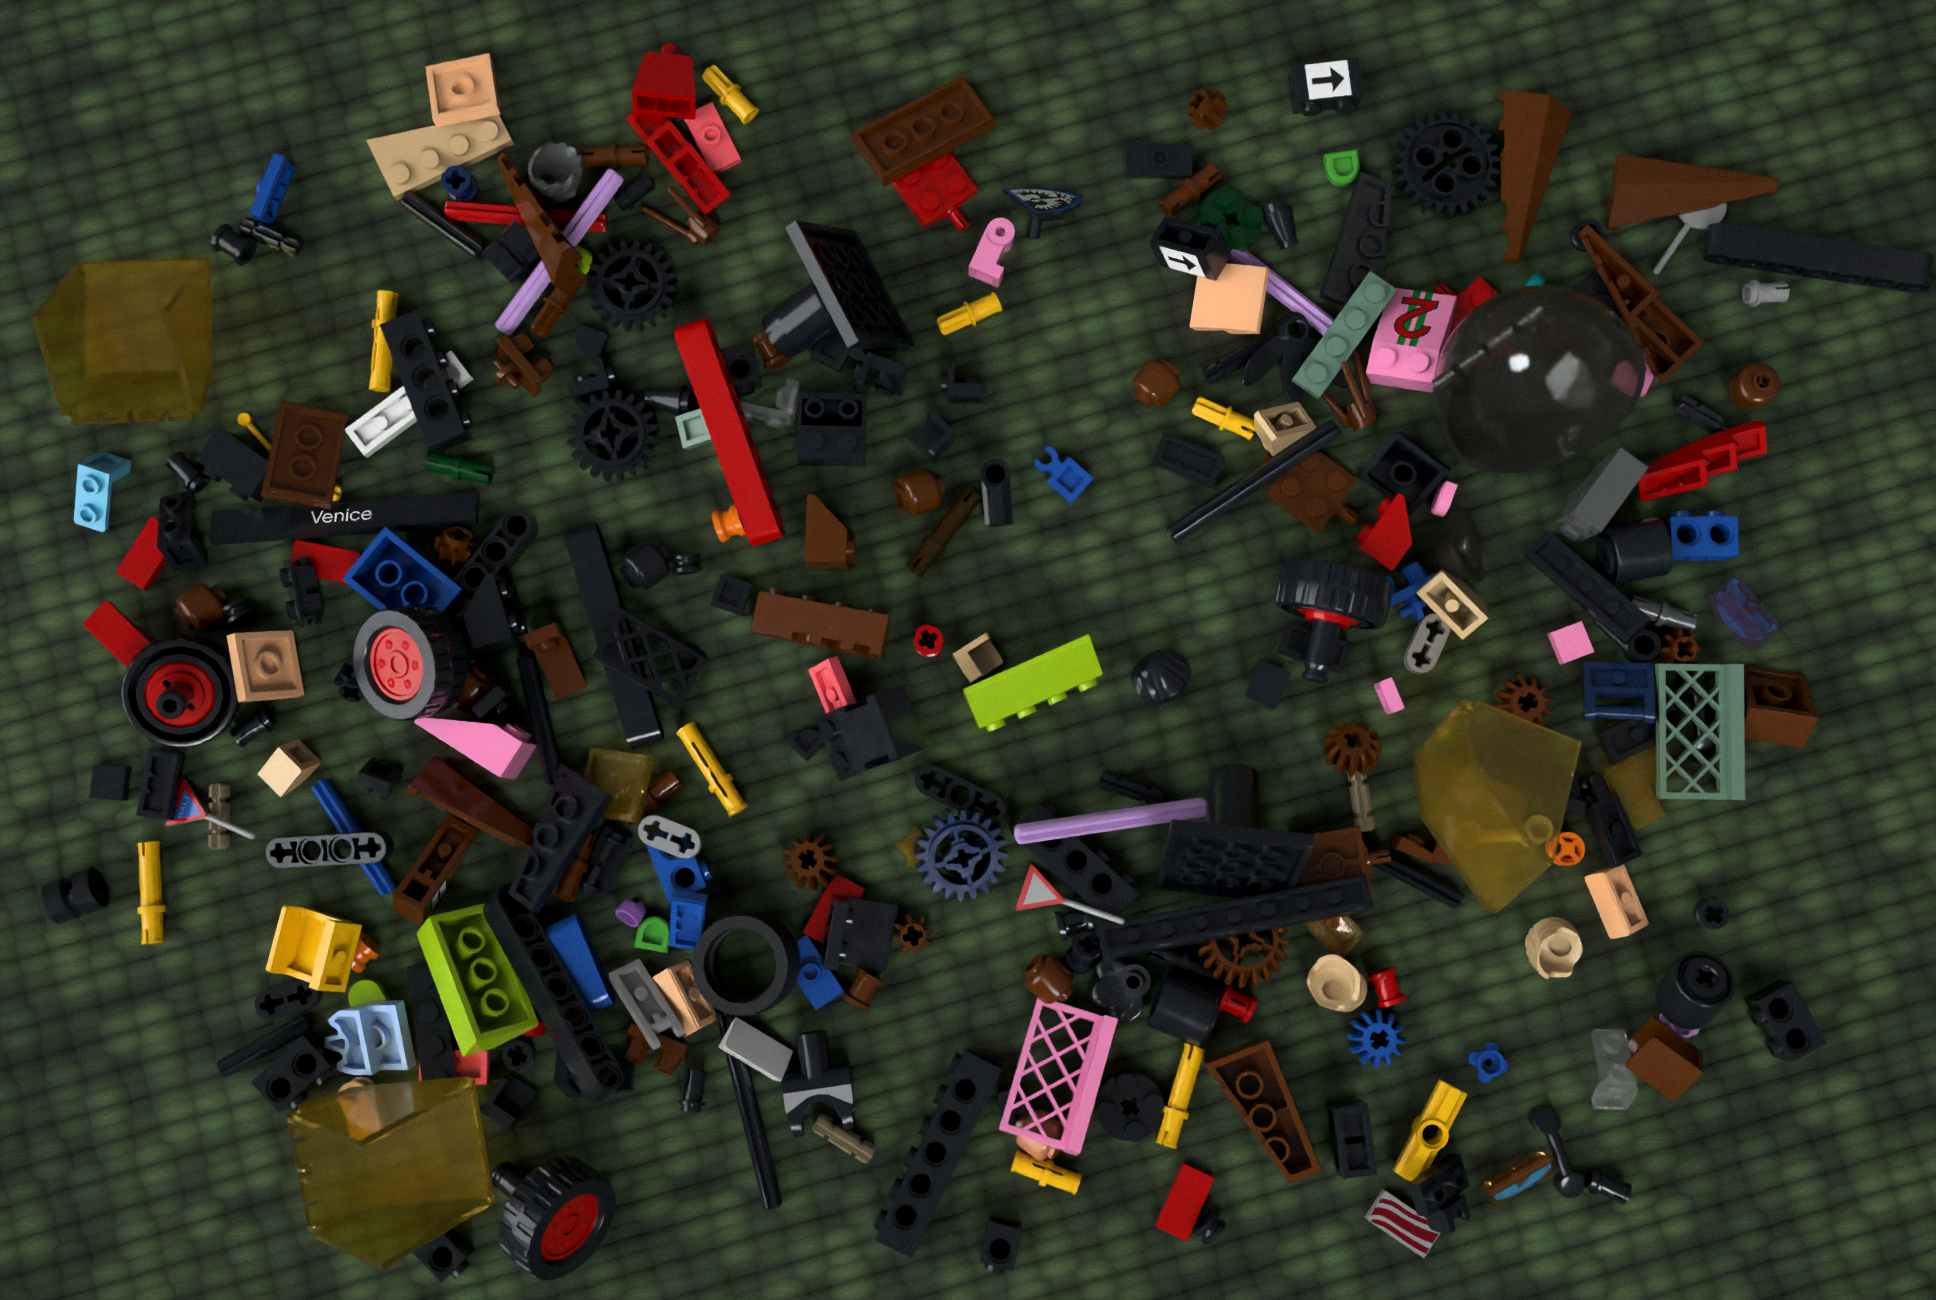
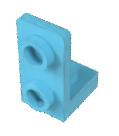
M100 450L78 464L74 522L76 524L100 532L108 529L112 484L130 473L131 460Z

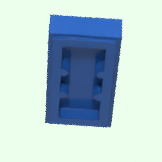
M273 153L264 177H261L257 183V196L250 211V214L260 223L271 227L274 225L295 171V167L284 156Z
M674 889L671 898L669 946L694 950L697 941L706 930L708 895Z
M806 935L796 942L800 951V971L796 981L815 1010H817L845 990L832 970L823 968L820 962V952L811 938Z

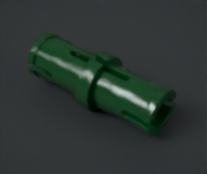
M428 450L425 458L438 461L437 464L424 461L423 467L425 471L451 475L452 479L458 481L464 478L484 483L485 485H491L493 477L480 474V472L494 474L495 466L493 464L467 460L466 456L460 454L454 457L443 453H435L432 450Z

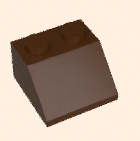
M807 494L805 562L810 571H850V563H856L857 543H855V538H850L847 528L814 494Z
M1744 665L1745 739L1804 748L1819 719L1805 674Z

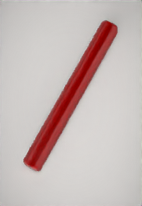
M448 200L445 203L444 214L450 220L506 225L516 221L520 226H526L515 205ZM551 209L561 222L558 226L560 229H564L577 212L575 210ZM600 213L588 231L605 232L607 228L606 214Z

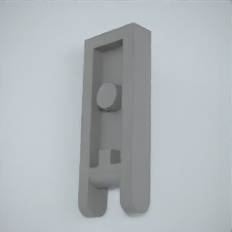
M640 959L609 973L610 983L653 1050L661 1047L656 1034L668 1028L672 1029L676 1037L685 1034L683 1026Z

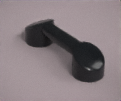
M1686 671V672H1687L1690 676H1692L1696 671ZM1701 674L1695 681L1706 692L1708 681ZM1678 675L1675 682L1677 690L1686 682L1680 675ZM1691 686L1681 694L1682 696L1689 697L1691 710L1703 699ZM1704 705L1695 715L1707 726ZM1694 722V737L1688 740L1691 744L1703 732ZM1707 736L1696 749L1708 761L1715 754L1716 744ZM1692 753L1687 757L1692 763H1700Z
M1536 1105L1530 1110L1528 1120L1533 1129L1545 1134L1559 1169L1554 1178V1187L1560 1195L1566 1198H1575L1583 1192L1585 1180L1583 1176L1573 1170L1558 1132L1561 1127L1560 1116L1553 1108L1547 1105Z

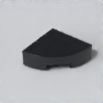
M577 323L575 330L577 347L587 361L597 366L595 357L603 356L610 336L604 332Z
M814 729L796 730L783 738L806 762L826 744L820 731Z

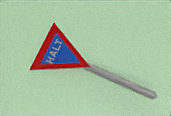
M183 779L178 793L174 820H167L165 826L206 819L247 838L254 839L256 837L255 833L208 813L188 781Z

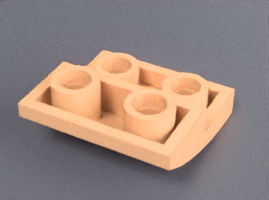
M1226 264L1216 281L1197 276L1189 327L1196 331L1224 330L1230 334H1260L1270 269L1251 265Z

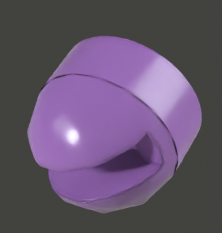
M635 897L626 898L615 911L617 917L631 927H637L646 913L644 903L640 901L636 904L637 899Z

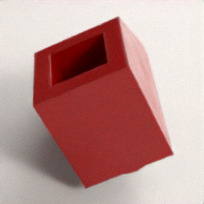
M1395 493L1392 498L1387 495L1376 510L1380 516L1373 525L1367 523L1356 538L1360 541L1357 549L1389 571L1394 570L1412 545L1405 497L1400 493Z

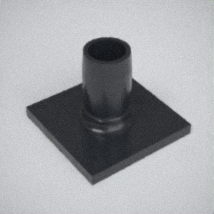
M798 220L785 227L813 281L763 316L762 324L765 334L780 354L787 358L794 357L837 329L847 348L906 351L915 345L856 231Z
M1228 763L1218 765L1209 772L1205 823L1172 819L1155 874L1154 889L1241 898L1244 895L1248 897L1295 888L1313 849L1314 834L1260 829L1261 793L1259 772L1243 764Z

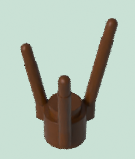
M672 187L667 189L668 193L690 215L686 223L690 228L689 230L647 206L641 207L644 213L685 236L693 245L697 244L698 241L702 245L708 244L721 229V226L718 224L719 219L712 212L707 215L703 214L700 210L696 212Z
M1354 350L1353 358L1363 398H1361L1346 362L1341 363V368L1355 400L1354 403L1346 406L1348 413L1345 414L1326 391L1321 396L1340 418L1344 428L1351 425L1353 431L1356 432L1378 421L1375 415L1377 410L1371 399L1359 352Z

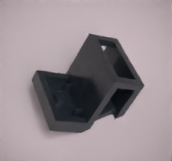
M905 685L875 693L866 697L867 699L842 706L817 718L820 734L826 743L832 766L837 773L839 781L849 779L869 769L908 757L928 748Z

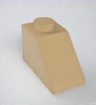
M1299 402L1260 410L1254 414L1255 432L1262 440L1265 449L1273 457L1317 428Z
M1443 569L1416 590L1418 596L1462 640L1488 619L1487 604L1464 581Z

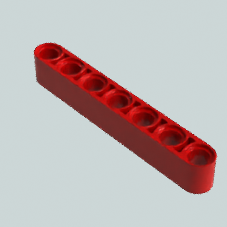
M705 317L675 328L676 343L750 545L756 547L785 537V529L711 322Z

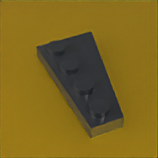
M1363 172L1357 176L1319 295L1320 298L1345 306L1370 271L1386 282L1384 263L1388 251L1386 231L1390 219L1392 183ZM1383 311L1380 313L1377 319L1381 318Z
M562 763L556 773L560 776L554 791H549L545 803L548 807L542 822L536 823L532 833L534 841L529 852L524 853L508 893L528 909L538 914L614 798Z

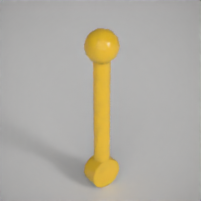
M247 413L239 414L237 418L238 423L243 427H247L270 453L271 444L253 425L252 417Z

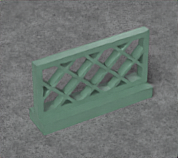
M1655 664L1656 799L1745 800L1744 664ZM1666 671H1676L1686 681L1675 693L1666 685ZM1686 671L1696 672L1692 676H1690ZM1704 671L1715 672V686L1706 693L1695 680ZM1689 686L1703 698L1692 710L1678 698ZM1673 702L1686 714L1675 727L1666 719V710ZM1706 703L1715 710V720L1708 727L1695 715ZM1690 719L1703 731L1692 744L1679 732ZM1674 736L1687 748L1675 761L1666 752V744ZM1707 736L1716 744V753L1708 761L1696 749ZM1691 753L1703 765L1692 778L1679 766ZM1666 761H1667L1668 764L1670 765L1667 769H1666ZM1675 770L1687 783L1678 792H1667V777ZM1707 771L1716 778V793H1706L1696 783ZM1692 787L1696 792L1687 791Z

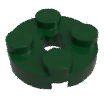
M1223 187L1219 192L1212 193L1206 197L1197 212L1196 222L1199 220V224L1202 226L1221 230L1230 252L1232 249H1242L1240 252L1249 250L1260 236L1264 213L1259 207L1255 206L1246 197L1236 193L1232 188ZM1226 218L1231 219L1235 224L1227 225L1225 223Z

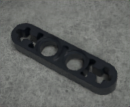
M380 830L290 835L272 839L266 847L265 854L268 862L277 868L375 863L385 860L392 855L394 842L387 832ZM342 839L347 840L352 847V852L348 858L342 856L338 849ZM311 841H315L320 846L321 854L318 859L312 858L308 853V845ZM373 842L381 844L380 851L376 849L363 851V845ZM279 848H296V854L285 856L279 853Z

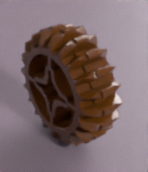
M1287 927L1265 930L1270 945L1266 944L1265 939L1257 936L1255 932L1249 933L1246 936V946L1242 947L1240 954H1237L1240 936L1243 937V935L1219 939L1221 944L1230 949V961L1220 953L1215 940L1199 943L1205 946L1198 949V955L1201 957L1209 956L1204 961L1203 966L1207 969L1215 965L1216 969L1213 973L1215 979L1224 973L1227 975L1225 979L1226 985H1230L1233 978L1238 979L1239 988H1244L1246 979H1249L1251 985L1256 987L1259 984V976L1266 982L1270 981L1272 977L1270 971L1279 973L1281 969L1279 962L1286 961L1287 954L1283 950L1289 947V940L1281 937L1285 936L1288 930ZM1261 955L1266 957L1254 965H1240L1242 959L1247 956L1258 958Z

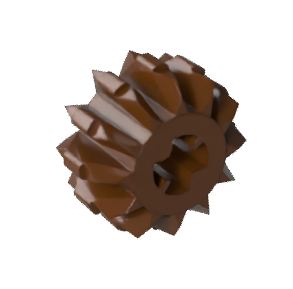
M1523 675L1515 676L1514 682L1505 680L1503 682L1505 691L1500 690L1495 693V696L1503 700V703L1494 705V709L1497 711L1504 710L1505 713L1499 720L1502 723L1511 720V730H1518L1522 726L1525 732L1532 731L1533 724L1537 727L1545 724L1542 716H1551L1553 713L1552 710L1545 707V704L1553 702L1554 698L1552 696L1544 697L1543 693L1548 689V686L1542 684L1536 687L1537 677L1535 676L1529 677L1527 681ZM1526 697L1527 700L1524 702H1529V708L1521 710L1520 707L1523 704L1519 705L1518 700L1519 698Z
M1354 719L1351 720L1349 726L1339 721L1336 729H1329L1326 734V741L1323 743V752L1326 755L1327 766L1336 765L1335 770L1337 774L1343 770L1348 771L1350 778L1355 775V771L1365 776L1369 768H1375L1378 763V756L1381 754L1382 746L1378 742L1377 731H1368L1367 723L1362 726H1356Z
M806 833L804 843L797 837L793 838L796 848L794 850L790 848L784 849V853L791 857V859L782 861V867L790 869L786 874V878L789 881L796 880L795 886L799 889H803L807 884L809 890L816 891L818 880L823 886L827 887L829 881L825 876L827 874L837 876L838 871L830 867L840 862L838 856L831 855L835 851L836 846L833 843L826 844V837L823 835H819L814 841L813 835ZM808 857L811 859L814 857L817 860V864L814 867L805 864V860Z

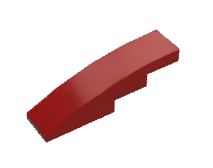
M633 112L626 117L629 125L641 140L648 145L649 150L703 214H709L731 197L726 187L691 143L687 142L671 120L669 121L664 116L636 114Z
M1762 420L1733 427L1692 442L1647 466L1649 468L1637 483L1640 502L1707 486V477L1738 469L1737 461L1766 454V430Z
M106 600L82 623L126 667H128L131 660L143 647L154 641L141 626L134 625L112 601Z

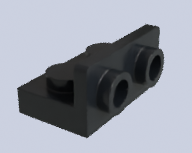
M868 352L865 361L859 360L853 374V380H856L854 389L857 390V393L866 394V398L871 386L875 387L876 392L884 396L893 397L895 394L902 397L906 387V365Z

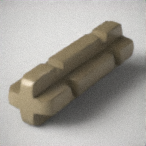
M1346 771L1348 782H1351L1352 787H1349L1353 813L1357 815V818H1354L1355 826H1360L1361 832L1372 831L1375 829L1374 816L1370 814V811H1373L1369 784H1365V779H1368L1367 773L1364 776L1355 771V775L1350 778L1348 771Z
M210 784L209 798H212V803H209V813L230 822V803H227V798H230L229 784ZM209 821L208 830H212V835H208L209 848H228L230 834L226 835V830L229 829Z
M821 1114L813 1125V1132L821 1137L826 1135L829 1137V1142L850 1155L852 1152L855 1153L856 1159L867 1164L876 1151L875 1145L867 1140L864 1142L860 1141L861 1137L851 1130H844L843 1125L837 1123V1125L833 1124L832 1118Z

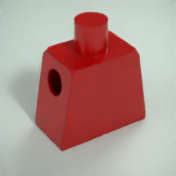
M664 44L661 53L650 51L645 53L632 87L633 113L695 120L696 92L693 60L690 56L681 55V49L676 44Z

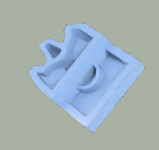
M404 1000L371 1001L339 1010L328 1019L329 1024L337 1029L338 1033L325 1037L324 1048L337 1051L342 1055V1060L337 1062L338 1071L351 1075H373L380 1070H409L416 1065Z

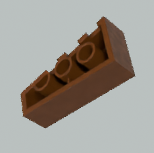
M768 588V593H758L750 630L753 634L881 661L884 660L892 623L889 615H885L886 612L866 608V611L853 609V605L842 602H834L833 605L820 603V598L808 595H801L800 599L787 597L788 592L774 588Z
M1268 1035L1205 1058L1204 1065L1239 1111L1248 1127L1259 1139L1288 1183L1322 1172L1320 1162Z

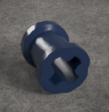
M451 166L442 174V187L449 192L454 201L472 202L478 195V185L463 167Z

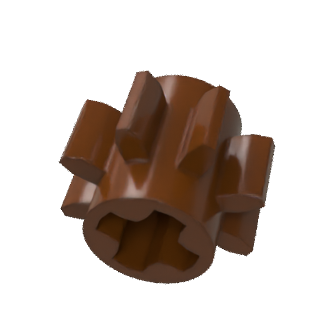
M1216 88L1212 92L1208 89L1197 91L1188 103L1189 111L1187 114L1192 117L1190 122L1199 130H1202L1204 127L1211 130L1221 126L1228 115L1227 108L1229 105L1224 102L1226 97Z
M455 526L447 530L444 529L442 536L436 537L434 550L439 552L438 559L444 565L451 568H461L476 552L478 544L473 543L474 535L463 527Z
M1682 628L1672 629L1671 636L1668 634L1660 635L1659 638L1662 641L1659 651L1662 658L1660 664H1696L1695 656L1697 651L1702 650L1693 640L1696 634L1688 633L1683 635Z
M907 914V924L903 926L900 923H896L894 925L901 933L900 936H896L892 940L893 942L901 941L903 943L902 954H905L908 948L914 949L917 956H920L919 947L922 944L927 947L932 946V943L925 938L926 934L934 932V928H924L922 925L925 921L924 916L916 922L912 921L910 914ZM909 926H914L916 931L922 930L923 935L919 936L917 944H913L911 939L905 940L904 935L909 931Z

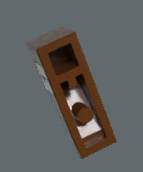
M448 815L393 893V911L422 926L442 900L478 830Z

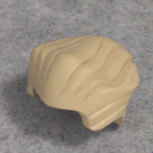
M1559 917L1545 918L1533 925V928L1529 929V934L1526 935V955L1529 957L1530 964L1541 976L1549 979L1550 977H1568L1572 975L1573 967L1581 957L1583 948L1577 930L1569 921Z
M1329 954L1319 958L1308 974L1307 985L1320 1006L1336 1011L1350 1012L1359 1007L1366 998L1367 982L1364 976L1352 964L1336 954Z

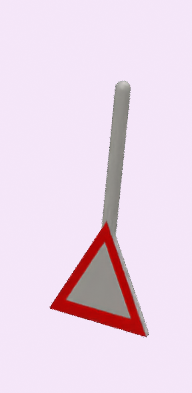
M1033 863L1030 864L1015 911L1061 903L1115 923L1124 924L1125 919L1063 897Z

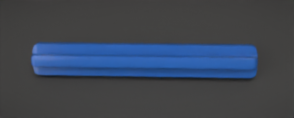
M322 779L312 786L313 793L339 833L362 831L329 779ZM345 840L346 844L352 851L351 844L347 840ZM371 843L363 845V851L374 848ZM383 861L360 864L381 896L388 895L397 888L396 881Z

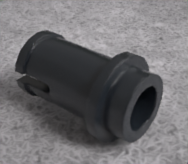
M641 172L638 177L622 189L618 188L613 195V199L623 212L628 209L633 210L635 203L656 188L650 178L644 172Z
M176 452L167 460L166 467L184 483V488L187 491L199 493L208 486L209 479L207 475L202 472L203 470H199L183 452Z
M267 708L262 710L256 709L253 712V716L230 729V734L234 739L243 732H246L245 735L235 741L239 746L244 747L262 733L272 732L273 726L277 724V721Z
M685 1068L682 1099H678V1103H681L682 1111L701 1112V1107L705 1106L706 1102H703L702 1099L707 1074L706 1070Z
M1591 1168L1585 1175V1188L1588 1189L1589 1193L1593 1195L1599 1193L1622 1205L1626 1203V1200H1629L1632 1192L1631 1184L1606 1175L1605 1171L1601 1168L1596 1170Z

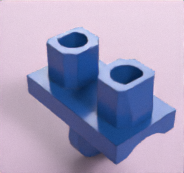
M1417 561L1400 570L1408 585L1407 588L1399 591L1392 577H1386L1393 583L1390 608L1404 601L1405 606L1396 610L1401 619L1408 615H1411L1416 621L1424 618L1422 608L1427 606V604L1421 598L1417 599L1414 595L1417 594L1416 590L1435 574L1433 573L1428 576L1425 569Z

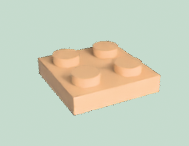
M489 53L425 66L432 118L437 128L501 114L493 60Z
M293 630L233 633L227 636L238 702L288 699L304 695Z

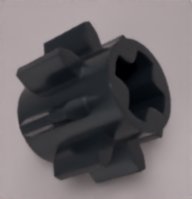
M344 663L333 684L340 686L339 694L342 698L349 702H360L365 697L358 686L353 663L351 665Z

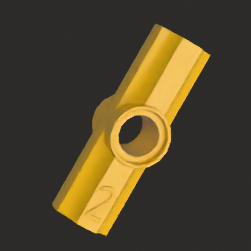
M1438 1080L1421 1115L1417 1116L1412 1123V1132L1392 1169L1395 1173L1412 1181L1430 1168L1438 1151L1448 1142V1131L1468 1095L1466 1092L1446 1081ZM1428 1125H1436V1135L1431 1139H1423L1422 1133L1424 1128Z

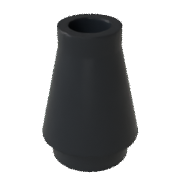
M1286 198L1261 208L1264 213L1263 221L1277 241L1280 250L1299 243L1293 207L1288 205Z
M687 385L647 388L644 401L647 404V408H654L679 416L694 411L696 407V397L693 389H689Z

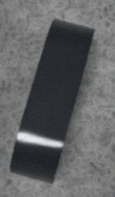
M297 980L260 992L255 1000V1010L263 1019L280 1018L317 1006L323 997V991L309 988V982ZM302 985H304L305 990H312V996H309L307 1001L305 999L294 1001L293 994L302 992ZM270 994L272 999L284 997L285 1004L276 1006L275 1013L273 1008H266L265 1002L270 1001Z

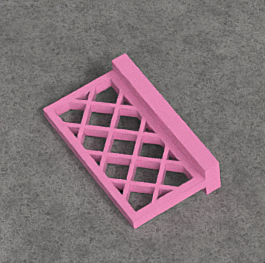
M1037 998L999 1130L1064 1150L1063 1152L1075 1156L1079 1155L1082 1150L1118 1019L1107 1015L1100 1016L1059 1002L1045 1004ZM1042 1006L1056 1010L1062 1023L1045 1031L1039 1020ZM1063 1013L1072 1015L1073 1017L1067 1020ZM1079 1018L1094 1022L1090 1036L1078 1042L1069 1024ZM1037 1026L1041 1034L1034 1037ZM1065 1027L1073 1045L1057 1053L1048 1035ZM1044 1038L1053 1056L1036 1064L1029 1050L1032 1043ZM1088 1042L1086 1051L1084 1053L1081 1045ZM1076 1048L1083 1060L1081 1069L1068 1074L1060 1056ZM1028 1059L1032 1067L1024 1071V1067ZM1055 1059L1064 1078L1047 1086L1038 1068ZM1034 1071L1043 1089L1026 1098L1020 1086V1081L1024 1075ZM1079 1074L1075 1087L1071 1078ZM1067 1081L1073 1092L1072 1101L1059 1108L1050 1090ZM1018 1091L1022 1100L1014 1104ZM1046 1093L1055 1111L1038 1120L1028 1101ZM1024 1104L1033 1123L1024 1128L1009 1125L1008 1122L1012 1110ZM1069 1108L1068 1115L1065 1120L1062 1111ZM1058 1115L1064 1127L1061 1140L1047 1137L1040 1123ZM1036 1126L1040 1134L1028 1130Z

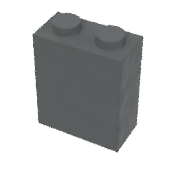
M1621 447L1600 459L1554 521L1561 527V533L1571 540L1577 541L1578 539L1581 542L1602 532L1649 467Z

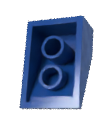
M387 527L383 528L342 578V580L379 610L406 604H425L445 613L463 591L457 583L398 533Z

